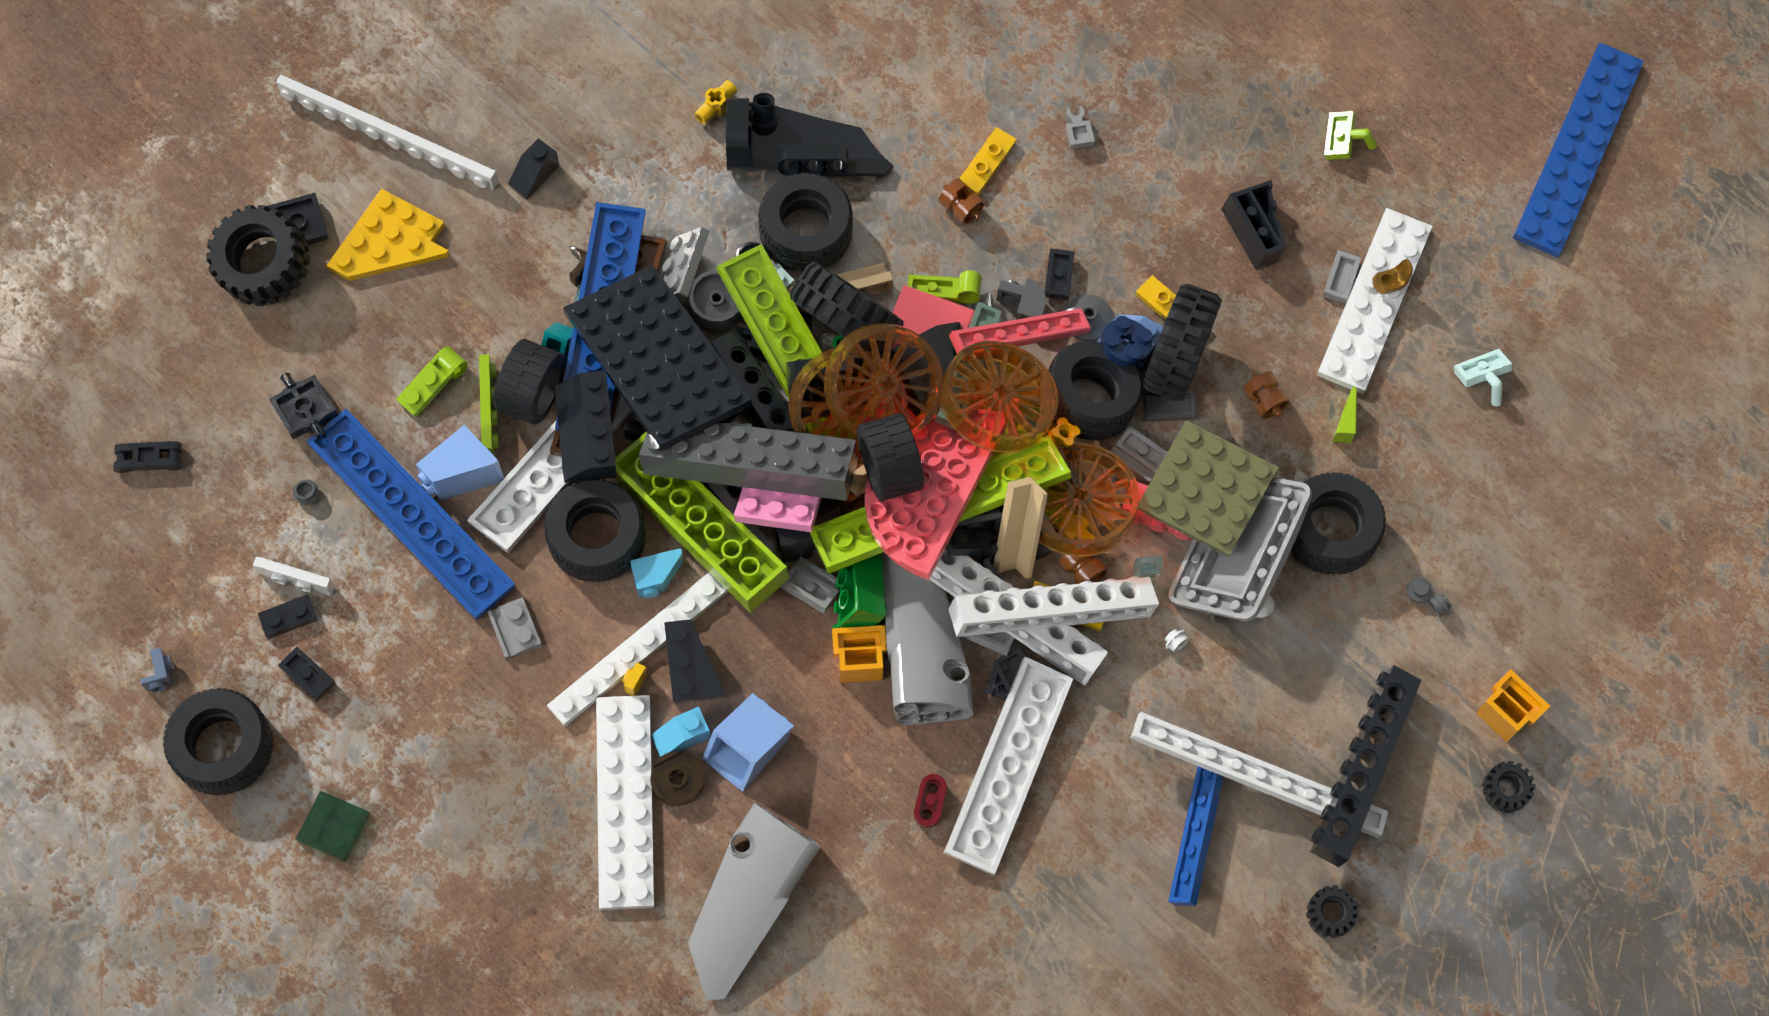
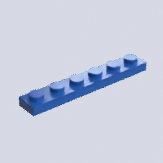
M1197 766L1168 901L1173 905H1197L1224 777Z

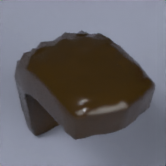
M570 246L572 254L580 260L577 266L569 273L570 282L580 288L587 252Z

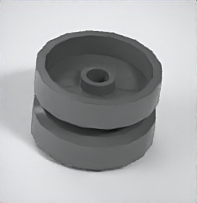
M710 270L700 274L693 281L689 292L690 315L700 329L712 334L725 333L734 329L740 323L741 313L718 271Z

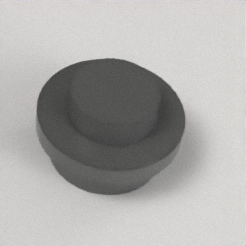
M301 480L293 488V497L299 504H312L319 497V488L311 480Z
M1417 577L1408 583L1406 591L1412 601L1424 603L1431 598L1433 587L1427 579Z
M1437 592L1434 593L1433 598L1429 599L1434 612L1439 618L1443 615L1449 616V609L1452 608V605L1444 594L1440 596Z

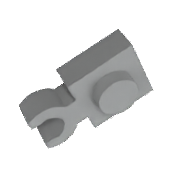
M1079 106V115L1077 116L1071 114L1070 108L1066 110L1065 117L1069 123L1066 124L1065 130L1070 150L1091 147L1095 143L1090 120L1083 121L1085 110L1082 106Z

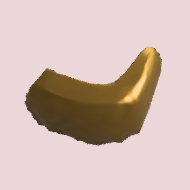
M1404 259L1394 268L1376 273L1372 278L1374 289L1380 294H1388L1404 288L1412 276V263L1408 259Z

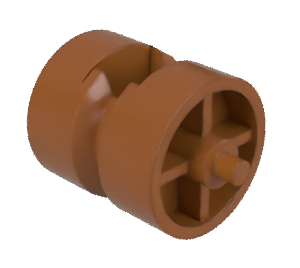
M957 178L949 185L945 184L943 186L944 190L938 202L948 211H954L953 216L959 222L967 225L975 218L978 220L981 217L979 214L985 206V201L976 192L970 193L971 188L963 180Z
M1268 371L1258 376L1254 373L1252 375L1253 379L1244 386L1243 390L1251 402H1256L1254 407L1261 419H1268L1274 415L1277 417L1282 416L1280 412L1290 404V400L1283 389H1277L1279 383L1273 373Z
M1085 541L1073 547L1067 545L1065 547L1067 552L1059 560L1060 565L1066 572H1070V574L1075 573L1074 582L1076 584L1084 581L1100 582L1099 580L1108 572L1107 567L1101 560L1097 558L1092 559L1093 550Z

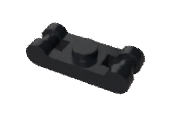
M166 441L116 444L114 446V454L117 455V458L113 464V471L117 473L161 469L178 471L181 469L179 453L182 452V443ZM162 453H169L168 458H161ZM133 454V460H127V456Z

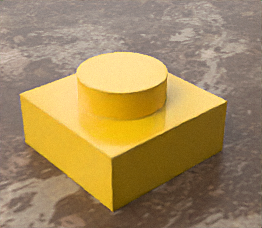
M636 662L633 669L629 668L623 678L626 693L632 696L637 695L648 675L645 666Z

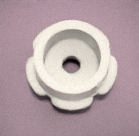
M1176 629L1171 631L1165 638L1167 642L1166 649H1170L1173 653L1180 651L1189 641V638L1185 635L1186 631H1177Z

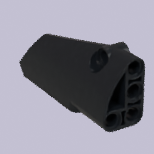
M769 93L756 94L753 97V102H749V98H727V171H779L785 176L800 173L821 176H884L894 168V165L876 149L860 127L775 106L774 96Z

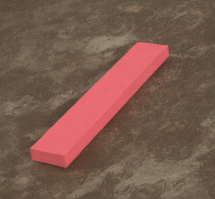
M1082 308L955 330L950 333L949 337L958 357L1088 334L1091 327Z

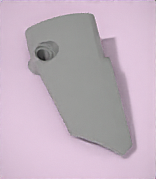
M885 553L882 554L881 559L884 564L882 573L883 582L885 583L884 600L887 607L885 616L887 652L889 662L891 663L893 710L896 721L901 725H918L964 720L972 717L971 677L959 637H956L948 610L950 605L946 591L931 580L916 576L905 570ZM957 677L964 678L960 681H954V679Z
M757 803L753 804L731 838L688 942L707 1001L725 999L786 905L794 887L820 849V845ZM740 836L747 837L750 841V847L745 851L738 850L735 846L736 838Z

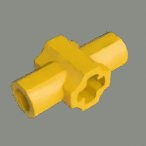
M726 80L718 88H709L705 93V103L694 113L695 118L701 124L706 125L712 118L724 116L727 112V98H732L737 93L736 86Z

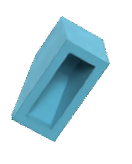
M681 548L630 561L639 598H653L666 590L684 562Z
M699 707L673 717L651 734L660 757L673 751L681 752L711 738L709 728Z

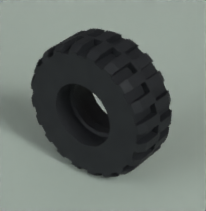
M816 262L807 265L790 292V299L801 308L877 357H882L888 353L904 327V321L897 315Z
M1191 284L1180 285L1143 381V387L1147 391L1175 402L1184 401L1222 303V299L1218 294Z

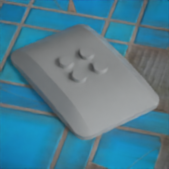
M1274 477L1230 557L1193 539L1169 589L1168 595L1171 602L1177 606L1240 621H1250L1257 617L1273 589L1298 535L1312 498L1310 487L1302 482Z

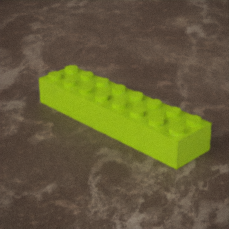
M644 433L615 458V479L751 613L789 579L787 566L744 524L735 522L734 515L699 481L643 474L639 454L646 433Z

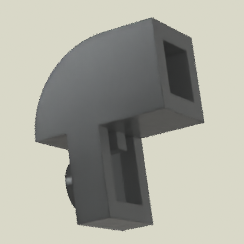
M1027 278L1025 286H1021L1015 281L1000 280L996 299L1019 305L1016 320L1044 315L1046 296L1044 290L1036 281Z

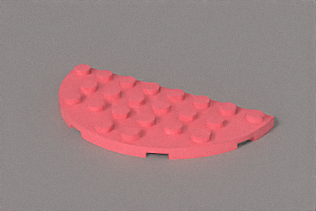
M978 409V412H966L959 431L935 422L936 415L911 425L910 428L919 451L924 473V487L922 490L880 501L875 496L867 477L865 485V511L868 525L881 549L899 566L916 576L927 580L931 578L1010 422L1009 413L987 409Z

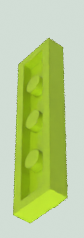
M484 354L479 355L481 443L495 457V449H499L498 433H494V425H498V411L493 408V395L495 391L493 378H497L496 363L491 362L490 355Z

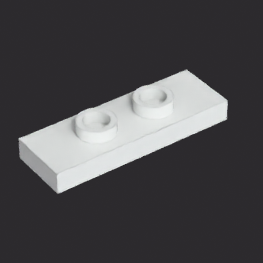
M256 557L253 563V567L258 574L271 577L270 579L273 582L285 585L287 582L294 584L297 589L304 592L313 590L332 596L335 588L330 578L262 557Z

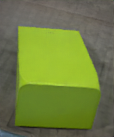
M1352 387L1333 437V442L1351 443L1356 435V387Z

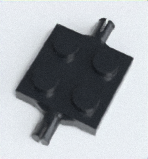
M285 373L289 381L286 380L284 375L280 379L286 388L269 400L291 438L294 440L312 430L317 440H322L320 434L325 439L327 434L321 425L338 415L329 397L315 375L303 381L294 382L291 374Z

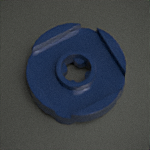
M1119 316L1116 320L1106 325L1100 342L1103 344L1104 354L1112 362L1121 366H1129V364L1135 363L1138 365L1143 363L1148 357L1152 348L1153 335L1149 329H1146L1139 322L1126 316ZM1123 339L1129 340L1131 344L1124 345Z

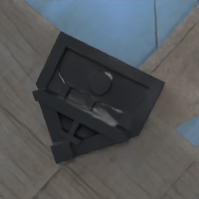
M1021 647L1012 650L1007 656L1003 655L993 662V669L988 685L986 684L985 694L1003 700L1007 699L1021 662L1026 657Z

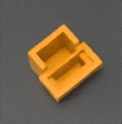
M885 625L832 628L834 657H839L840 683L882 680V654H887Z
M1510 669L1491 688L1494 693L1478 709L1476 714L1501 738L1508 742L1526 723L1531 727L1550 705Z

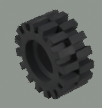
M1503 761L1495 765L1487 773L1486 778L1483 780L1482 785L1485 787L1482 791L1483 794H1487L1485 798L1487 803L1489 801L1493 803L1491 807L1494 809L1499 807L1500 812L1508 810V813H1513L1515 810L1522 809L1533 797L1535 784H1532L1534 777L1533 775L1528 776L1529 769L1527 767L1524 770L1521 768L1523 764L1517 763L1513 765L1514 761H1508L1505 764ZM1502 778H1511L1517 783L1518 793L1515 796H1507L1501 792L1499 782Z
M1333 885L1330 888L1325 886L1323 889H1319L1307 904L1308 912L1306 916L1310 918L1308 923L1316 928L1314 931L1317 934L1319 932L1323 933V937L1331 936V938H1336L1339 935L1343 936L1358 920L1356 919L1359 915V910L1356 909L1358 903L1353 901L1354 895L1352 893L1348 895L1346 893L1347 889L1344 887L1338 889L1337 885ZM1335 902L1342 908L1343 914L1339 921L1332 922L1324 917L1322 909L1325 903Z

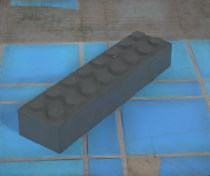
M717 423L661 452L648 433H646L639 454L643 474L845 501L848 499L858 463L856 440L726 423Z

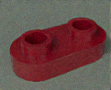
M929 774L920 783L914 808V820L920 827L932 828L940 820L947 790L946 782L940 775ZM930 786H936L938 791L936 793H930L928 791V788ZM925 811H929L932 814V817L930 819L923 818L922 813Z

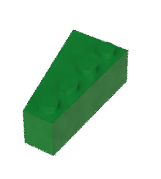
M881 553L839 570L835 587L840 588L839 601L834 602V613L838 614V623L834 624L833 628L876 626L886 616L887 607L884 600L885 583L883 582L882 573L884 564L881 559Z

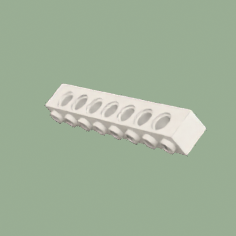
M946 549L929 579L954 597L961 593L979 594L988 590L1000 592L1014 588L1011 584L994 575L989 569L972 560L970 556H948ZM1069 625L1007 632L1084 686L1108 653L1098 643L1091 641L1076 628Z
M1133 576L1123 580L1107 579L1103 582L1084 581L1080 584L1072 585L1061 583L1051 587L1040 585L1031 589L1011 588L1000 592L988 590L979 594L961 593L955 596L948 610L956 637L1146 618L1151 617L1159 602L1150 577L1140 578Z

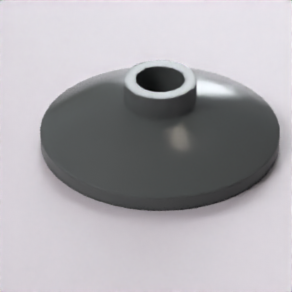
M1081 295L1072 299L1067 304L1065 311L1082 308L1084 314L1085 312L1093 313L1092 317L1086 316L1091 327L1090 332L1074 337L1083 341L1099 340L1106 325L1113 320L1110 306L1103 299L1094 295Z

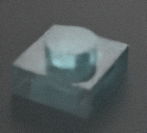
M1162 556L1136 558L1133 565L1134 576H1141L1142 578L1156 577L1157 574L1161 573L1163 567Z

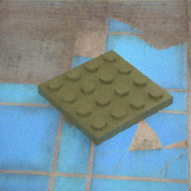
M1186 420L1139 501L1137 510L1230 557L1279 467Z

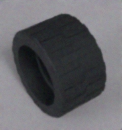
M527 339L518 341L507 355L498 375L493 395L495 409L530 424H539L549 413L555 402V386L562 383L565 373V356L560 352Z
M897 413L858 425L857 438L868 480L878 500L885 501L922 490L924 487V473L921 458L911 428L904 415Z

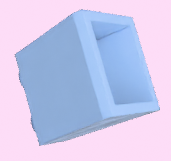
M465 425L416 464L419 471L417 477L423 483L421 484L422 488L430 496L435 495L440 501L494 485L504 480L498 460Z
M752 693L714 729L702 760L743 792L785 744L794 725L787 718L768 706L764 700Z

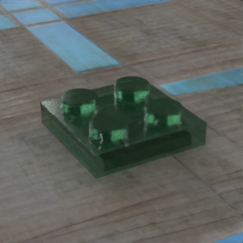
M320 791L295 840L346 863L370 813L367 810Z

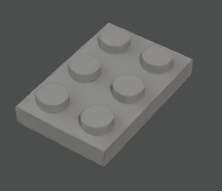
M703 227L675 237L670 244L671 251L663 265L662 270L664 272L662 278L678 300L689 295L710 232Z

